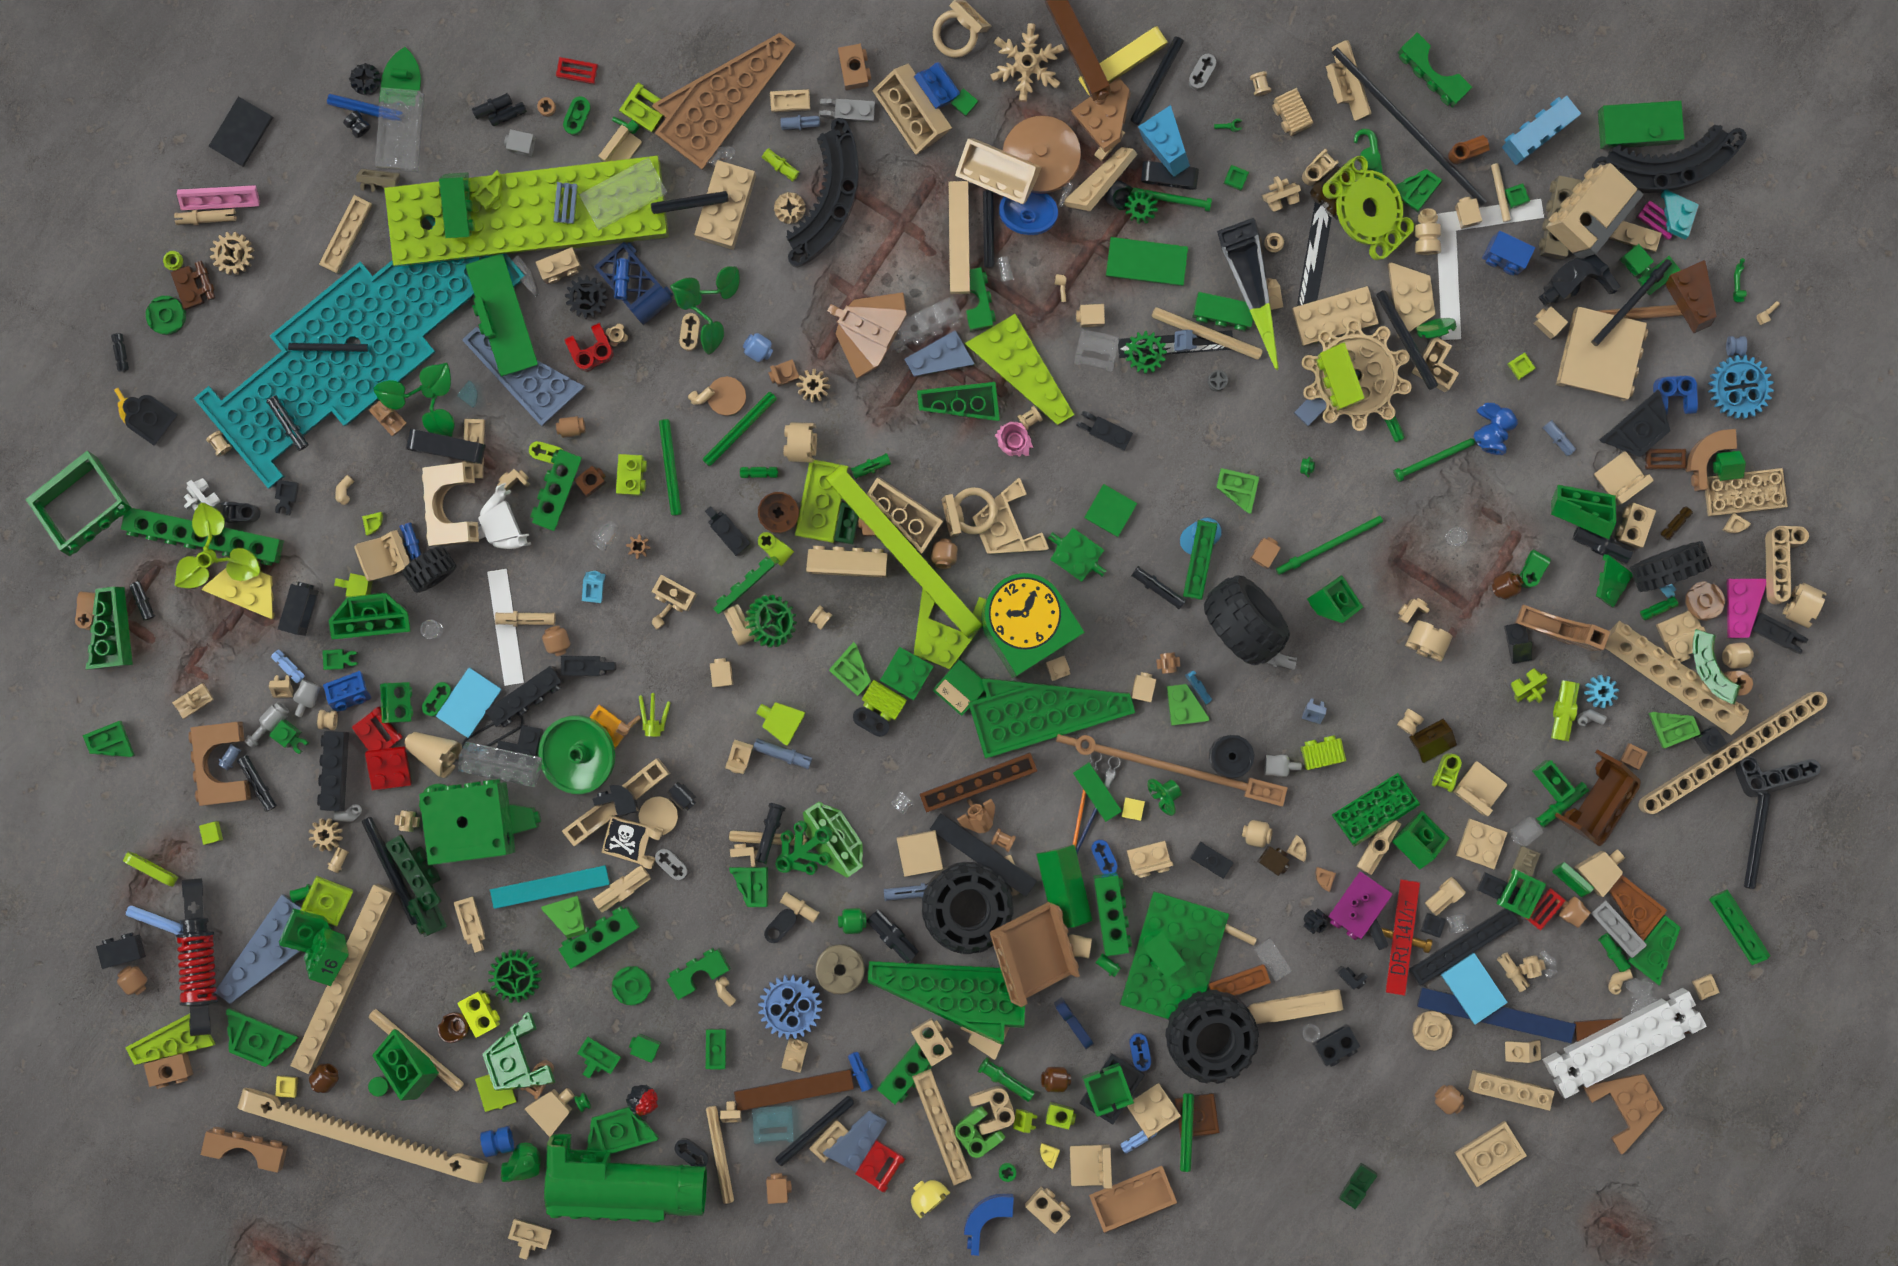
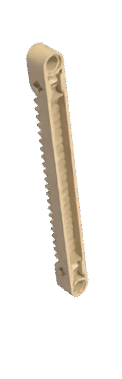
M243 1088L237 1107L248 1113L476 1183H483L488 1162L466 1154L456 1153L451 1157H447V1151L440 1155V1149L432 1152V1147L430 1146L425 1150V1144L417 1147V1142H414L410 1145L409 1139L402 1143V1137L395 1141V1135L387 1138L386 1132L380 1136L379 1130L372 1133V1128H369L365 1131L363 1125L357 1129V1123L350 1126V1122L346 1121L342 1124V1119L340 1118L335 1121L334 1116L327 1120V1114L320 1117V1113L317 1111L312 1115V1109L305 1112L304 1107H301L297 1110V1105L295 1104L290 1107L289 1102L281 1105L279 1098L275 1095L252 1088ZM268 1102L270 1103L269 1106L272 1107V1109L268 1110V1106L265 1105ZM456 1160L459 1161V1168H455L456 1164L454 1162Z

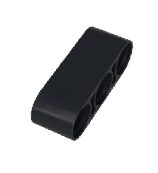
M1144 161L1141 182L1151 185L1196 190L1199 169L1188 167L1176 176H1173L1163 163Z

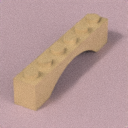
M656 758L622 786L628 788L637 800L671 773L661 760ZM614 802L593 807L562 830L573 846L580 844L610 821L612 815H617Z

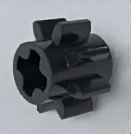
M1318 908L1316 911L1310 910L1304 916L1305 924L1303 926L1312 934H1315L1316 931L1321 933L1327 928L1328 921L1326 919L1328 916Z

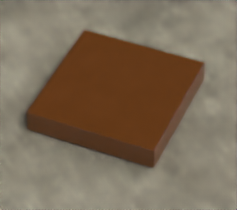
M1214 1093L1195 1095L1192 1137L1220 1133ZM1183 1097L1174 1098L1176 1109L1181 1115L1178 1119L1180 1138L1182 1133Z

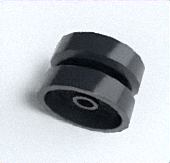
M1226 735L1213 742L1209 750L1208 759L1212 769L1222 777L1237 778L1243 776L1251 769L1255 754L1251 744L1245 738L1239 735ZM1230 753L1235 754V758L1232 760L1228 757Z

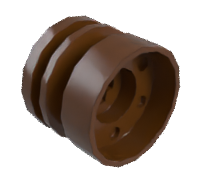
M784 492L767 494L758 506L760 523L765 529L773 533H783L790 530L798 519L799 509L796 501ZM777 507H781V511L784 512V515H780L779 518H775L773 510H777Z

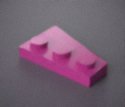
M1727 579V638L1750 637L1766 587V579Z

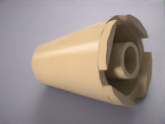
M418 732L409 734L405 739L406 749L439 777L446 778L456 767L453 765L455 759H460L462 745L457 741Z

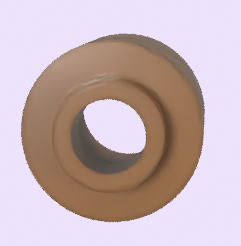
M578 416L560 418L559 423H556L557 434H561L562 438L581 436V433H586L584 418H579Z

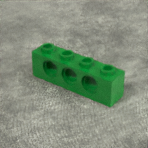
M559 449V452H554L551 463H554L551 471L547 470L544 478L547 484L545 489H540L537 497L540 500L538 508L534 507L530 518H533L532 523L555 531L581 463V456ZM560 465H564L568 469V473L564 477L557 474V468ZM552 484H558L561 487V492L558 495L550 492ZM551 502L554 505L552 513H546L543 510L544 503Z
M1117 872L1095 875L1093 878L1105 956L1129 953L1128 947H1132L1130 935L1126 934L1129 922L1128 916H1124L1123 909L1126 908L1125 896L1121 897L1120 889H1124L1122 877L1118 878ZM1109 890L1116 892L1115 897L1112 899L1105 897L1106 892ZM1110 910L1118 911L1116 918L1108 917ZM1112 930H1121L1120 936L1116 938L1112 937Z
M620 906L612 911L613 916L606 919L604 916L595 922L597 926L592 929L586 927L585 934H581L574 940L568 938L561 942L562 947L558 950L570 969L640 927L629 907L623 909ZM613 920L619 922V931L611 929L610 924ZM595 931L602 932V941L594 939ZM578 941H583L586 944L584 952L577 949Z
M929 1027L923 1032L925 1037H931L934 1034V1031ZM917 1041L877 1087V1090L894 1105L898 1101L902 1103L908 1096L907 1090L911 1086L915 1088L916 1085L912 1076L932 1068L928 1059L921 1055V1048ZM937 1044L933 1047V1052L942 1054L944 1047ZM909 1063H917L919 1069L916 1072L909 1071L907 1067ZM902 1077L906 1080V1084L903 1087H898L895 1084V1080Z

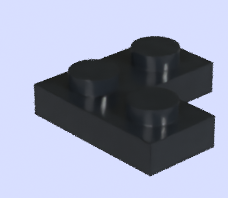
M522 725L518 744L498 740L494 760L534 767L542 729Z

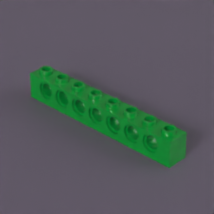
M130 508L123 516L120 529L127 531L126 535L138 537L139 534L146 535L145 539L157 541L158 538L165 539V543L177 545V542L184 543V547L195 550L196 546L204 547L208 540L207 535L203 542L199 541V536L194 532L191 520ZM144 520H147L148 527L145 530H143L141 527V523ZM163 524H166L167 531L162 534L160 528ZM182 528H185L187 531L184 538H181L179 535ZM224 528L220 534L212 535V540L208 547L214 552L215 550L223 551V556L230 557L231 551L237 548L238 541L243 540V549L250 551L256 559H261V564L272 566L273 562L279 563L284 540ZM220 536L225 538V543L222 546L218 545V538ZM259 544H262L264 548L263 552L258 555L256 553V547Z

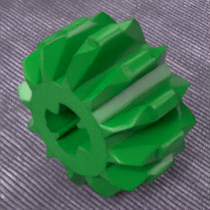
M1143 190L1141 195L1138 191L1134 192V196L1130 195L1128 197L1130 202L1125 203V206L1130 208L1126 211V214H1133L1130 217L1131 221L1137 217V224H1140L1142 219L1145 223H1148L1149 218H1155L1153 212L1158 211L1157 207H1153L1158 201H1151V198L1154 196L1152 193L1146 197V190ZM1141 204L1145 205L1146 208L1142 210L1138 209V206Z

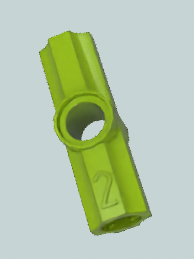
M1564 680L1561 682L1559 698L1553 710V717L1555 719L1551 735L1552 739L1569 741L1572 722L1577 715L1576 701L1579 683Z

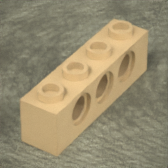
M1477 1070L1472 1071L1468 1088L1475 1093L1549 1111L1555 1092L1547 1087Z

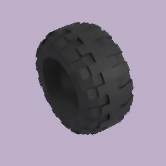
M1240 575L1228 577L1208 593V598L1204 602V612L1207 615V620L1224 644L1245 663L1251 665L1265 664L1286 647L1285 645L1290 637L1286 621L1272 600L1250 579Z
M974 862L955 863L940 870L928 883L922 898V916L930 935L944 948L961 954L981 953L994 946L989 932L1010 922L1014 915L1013 897L1006 882L991 868ZM964 890H974L980 893L986 902L985 916L978 924L972 927L958 925L950 914V904L953 898Z
M1208 990L1207 992L1201 993L1198 991L1193 993L1192 997L1187 1000L1183 999L1178 1004V1008L1171 1013L1168 1019L1169 1024L1168 1028H1166L1165 1037L1170 1056L1185 1075L1201 1083L1215 1082L1219 1084L1224 1083L1226 1079L1231 1077L1232 1079L1238 1077L1244 1068L1247 1069L1250 1066L1253 1055L1257 1053L1259 1031L1255 1018L1241 1000L1228 992ZM1213 1023H1223L1229 1027L1230 1038L1221 1050L1215 1053H1203L1198 1050L1196 1041L1203 1028Z

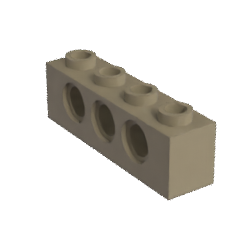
M1558 176L1554 181L1552 180L1549 192H1552L1551 200H1548L1546 205L1548 216L1547 219H1544L1542 230L1545 231L1544 237L1540 239L1538 247L1541 250L1540 256L1561 260L1568 256L1569 249L1560 241L1553 240L1551 237L1552 233L1546 226L1550 222L1549 218L1562 208L1560 206L1562 202L1559 200V194L1570 198L1574 193L1572 191L1578 183H1582V180Z

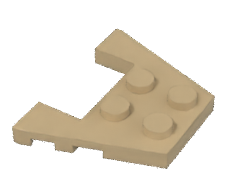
M1020 478L1015 480L994 499L998 509L996 521L989 530L979 534L987 554L1049 549L1043 533L1023 540L1008 502L1026 495ZM988 504L972 517L976 526H980L987 521L990 514Z

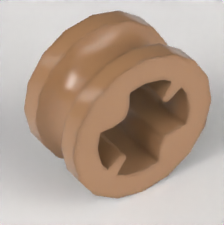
M545 97L538 101L537 108L540 114L550 117L555 113L556 105L552 99ZM548 102L551 106V109H548L549 111L545 112V110L542 108V105H545V103Z

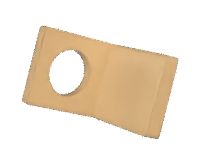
M1540 1040L1532 1042L1506 1041V1061L1531 1063L1541 1060ZM1534 1046L1536 1047V1054H1535V1056L1533 1055V1048H1534Z

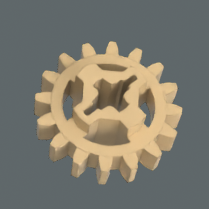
M226 232L225 238L219 235L220 241H213L216 247L210 248L214 252V255H211L210 258L216 260L213 265L219 267L221 272L226 270L228 275H231L232 271L234 274L239 275L240 269L246 272L245 266L251 267V263L248 262L249 259H254L250 255L254 249L248 247L251 245V242L249 240L245 241L246 237L243 235L239 237L236 232L232 236ZM237 241L239 242V244L236 243L235 245L230 244V242ZM230 249H232V250L234 251L233 254H234L235 259H234L233 257H231V251H230ZM231 262L234 263L235 266H227L225 264H229Z

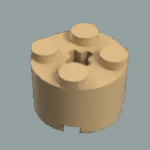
M791 422L790 425H785L784 433L785 437H787V445H784V457H787L789 462L813 463L815 461L812 456H816L817 433H813V428H816L815 423Z
M1802 583L1794 587L1791 593L1793 600L1790 604H1786L1782 614L1786 615L1787 619L1810 628L1812 623L1809 621L1811 618H1817L1825 601L1822 597L1826 596V593L1806 583Z
M1418 620L1405 646L1412 650L1417 649L1416 653L1423 657L1431 655L1432 659L1442 662L1453 636L1442 629L1434 628V625Z

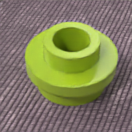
M169 251L163 258L164 266L171 271L180 269L183 265L182 255L176 251ZM173 258L177 259L175 264H171Z

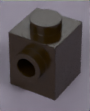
M1267 846L1257 861L1277 876L1280 873L1284 874L1290 866L1288 864L1289 859L1286 858L1287 853L1280 848L1275 850L1271 846Z

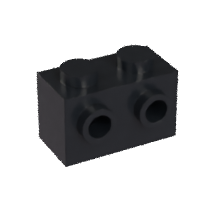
M133 932L121 935V940L114 941V937L102 940V945L96 946L102 969L146 957L140 934L133 936Z

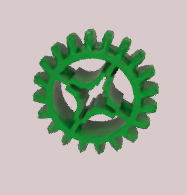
M764 595L761 599H755V603H751L750 609L746 611V614L750 617L744 620L749 622L746 629H751L748 636L754 635L753 642L760 641V646L767 645V648H771L773 645L774 647H779L781 644H786L787 639L789 640L793 637L791 633L796 631L793 625L797 624L793 620L796 614H791L790 612L793 607H787L788 601L782 602V597L780 596L775 598V595H769V597ZM768 607L774 608L775 610L778 611V613H774V612H773L771 609H769ZM772 618H775L770 624L766 625ZM763 630H768L771 634L773 633L774 636L768 635Z
M512 949L509 950L508 955L505 952L501 953L502 959L498 956L495 958L498 964L491 963L490 965L495 971H488L489 975H494V978L488 979L490 983L495 982V985L491 986V990L498 989L495 993L496 996L503 993V1001L509 996L510 1003L514 1001L515 997L518 1003L521 1002L522 997L528 1000V993L532 996L535 994L532 988L539 989L540 987L535 981H542L541 977H536V974L542 973L540 969L535 970L539 962L532 964L535 957L531 956L527 959V951L521 956L520 949L516 951L515 955ZM516 960L524 963L529 971L521 970ZM509 961L508 973L500 975L502 966ZM514 971H516V973H518L519 975H522L519 978H517L516 981L511 977H508L511 974H513ZM530 977L528 986L525 990L521 991V980ZM502 982H509L514 992L505 988Z

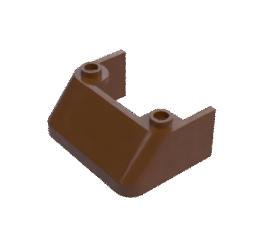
M1597 749L1595 753L1602 759L1595 767L1596 775L1599 779L1579 810L1573 808L1568 810L1564 816L1556 813L1555 817L1587 840L1601 846L1606 842L1640 788L1641 780L1622 762Z

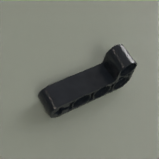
M409 429L406 450L419 453L424 452L476 464H482L486 448L485 444L415 429Z
M1745 757L1736 766L1735 771L1743 792L1749 797H1757L1810 782L1820 773L1821 766L1816 760L1808 759L1762 772L1756 759ZM1743 765H1747L1750 771H1747ZM1787 773L1793 774L1794 779L1790 778ZM1769 778H1773L1776 784L1771 783ZM1751 783L1756 784L1758 789H1754Z

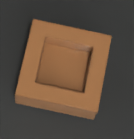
M1628 743L1620 761L1639 770L1648 752Z

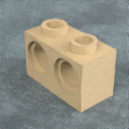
M1636 503L1626 506L1622 513V517H1624L1622 525L1620 524L1616 530L1617 541L1637 549L1643 548L1656 510ZM1635 511L1640 512V521L1634 519L1633 514ZM1629 529L1633 530L1635 533V537L1633 540L1629 539L1627 536V532Z
M932 1018L911 1030L912 1035L931 1066L952 1054L951 1048H953L949 1038L946 1037L944 1039L941 1031L943 1029L938 1020L933 1021ZM926 1027L932 1028L934 1031L933 1036L925 1037L922 1033L923 1029ZM940 1044L944 1047V1052L936 1054L933 1052V1047Z
M1040 1187L1025 1203V1207L1055 1234L1071 1217L1070 1212H1068L1070 1208L1063 1201L1060 1203L1054 1199L1055 1194L1050 1189L1046 1188L1044 1190ZM1043 1197L1047 1199V1204L1045 1206H1038L1036 1201ZM1054 1211H1060L1062 1216L1060 1219L1054 1220L1051 1218V1214Z

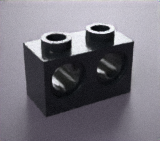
M1347 1024L1312 1043L1326 1067L1328 1065L1330 1067L1335 1066L1341 1062L1340 1058L1346 1055L1347 1057L1354 1055L1358 1052L1357 1049L1361 1047ZM1344 1037L1350 1038V1044L1347 1047L1341 1045V1040ZM1327 1047H1332L1333 1054L1326 1057L1324 1050Z

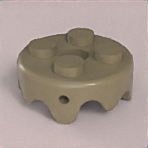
M839 944L829 946L821 953L816 963L815 972L819 984L825 990L841 995L852 992L860 985L864 977L865 965L863 957L858 951L848 945ZM836 965H844L846 972L843 975H837L834 971Z

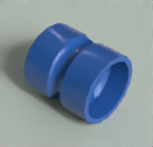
M509 1126L498 1128L497 1132L493 1130L481 1132V1146L486 1158L497 1155L499 1151L502 1154L514 1151V1140Z

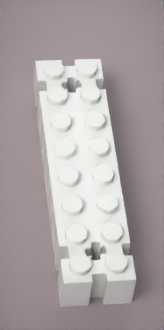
M1681 988L1669 994L1670 1000L1665 1001L1661 998L1591 1036L1563 1048L1564 1054L1559 1055L1555 1052L1542 1059L1548 1072L1553 1077H1557L1553 1081L1560 1095L1566 1099L1579 1092L1578 1086L1584 1085L1587 1088L1685 1038L1684 1032L1689 1031L1693 1034L1707 1027L1700 1012L1692 1009L1696 1004L1690 992ZM1679 1013V1019L1676 1020L1674 1017H1677L1675 1015ZM1574 1067L1573 1072L1569 1073L1568 1071H1571L1569 1068Z

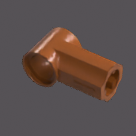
M1484 135L1466 142H1459L1449 151V160L1453 164H1461L1467 159L1489 152V142ZM1455 150H1460L1463 153V157L1457 156Z

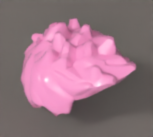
M1006 423L1004 426H1000V430H997V434H995V437L998 439V446L1007 455H1018L1020 457L1023 454L1029 456V448H1033V445L1022 423Z

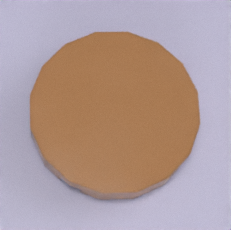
M728 376L721 377L710 385L715 394L708 399V403L712 410L719 415H735L744 407L746 391L737 379Z
M1702 581L1696 583L1688 590L1685 603L1689 612L1694 617L1708 621L1722 613L1725 598L1718 586Z

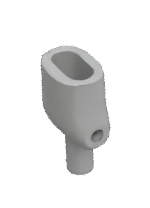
M304 679L301 680L293 697V700L298 703L294 715L302 717L306 707L312 708L315 706L321 686Z
M1265 755L1264 775L1287 777L1290 770H1301L1302 768L1301 763L1290 762L1287 755Z

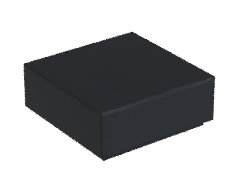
M1426 913L1420 931L1440 938L1446 919Z

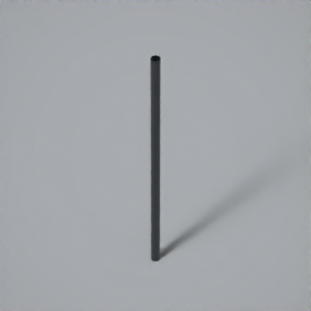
M1337 47L1332 54L1474 199L1477 198V202L1481 206L1484 205L1487 200Z

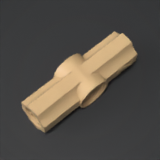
M1394 821L1375 833L1356 867L1370 875L1373 874L1401 826L1398 821ZM1377 840H1381L1383 843V848L1380 851H1377L1374 847Z
M641 865L625 877L622 876L609 885V888L593 898V901L597 908L604 912L618 901L621 902L633 894L634 890L649 881L651 877Z

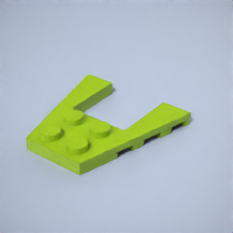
M922 588L913 655L950 669L978 631L968 639L961 631L929 619L935 602ZM979 597L973 615L982 624L981 613L986 599Z

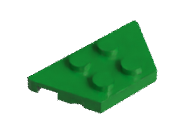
M231 1008L226 1010V1015H228L229 1053L261 1066L267 1067L299 1038L295 1034Z
M628 1106L591 1118L587 1150L609 1151L612 1154L657 1141L659 1138L639 1115L633 1114Z

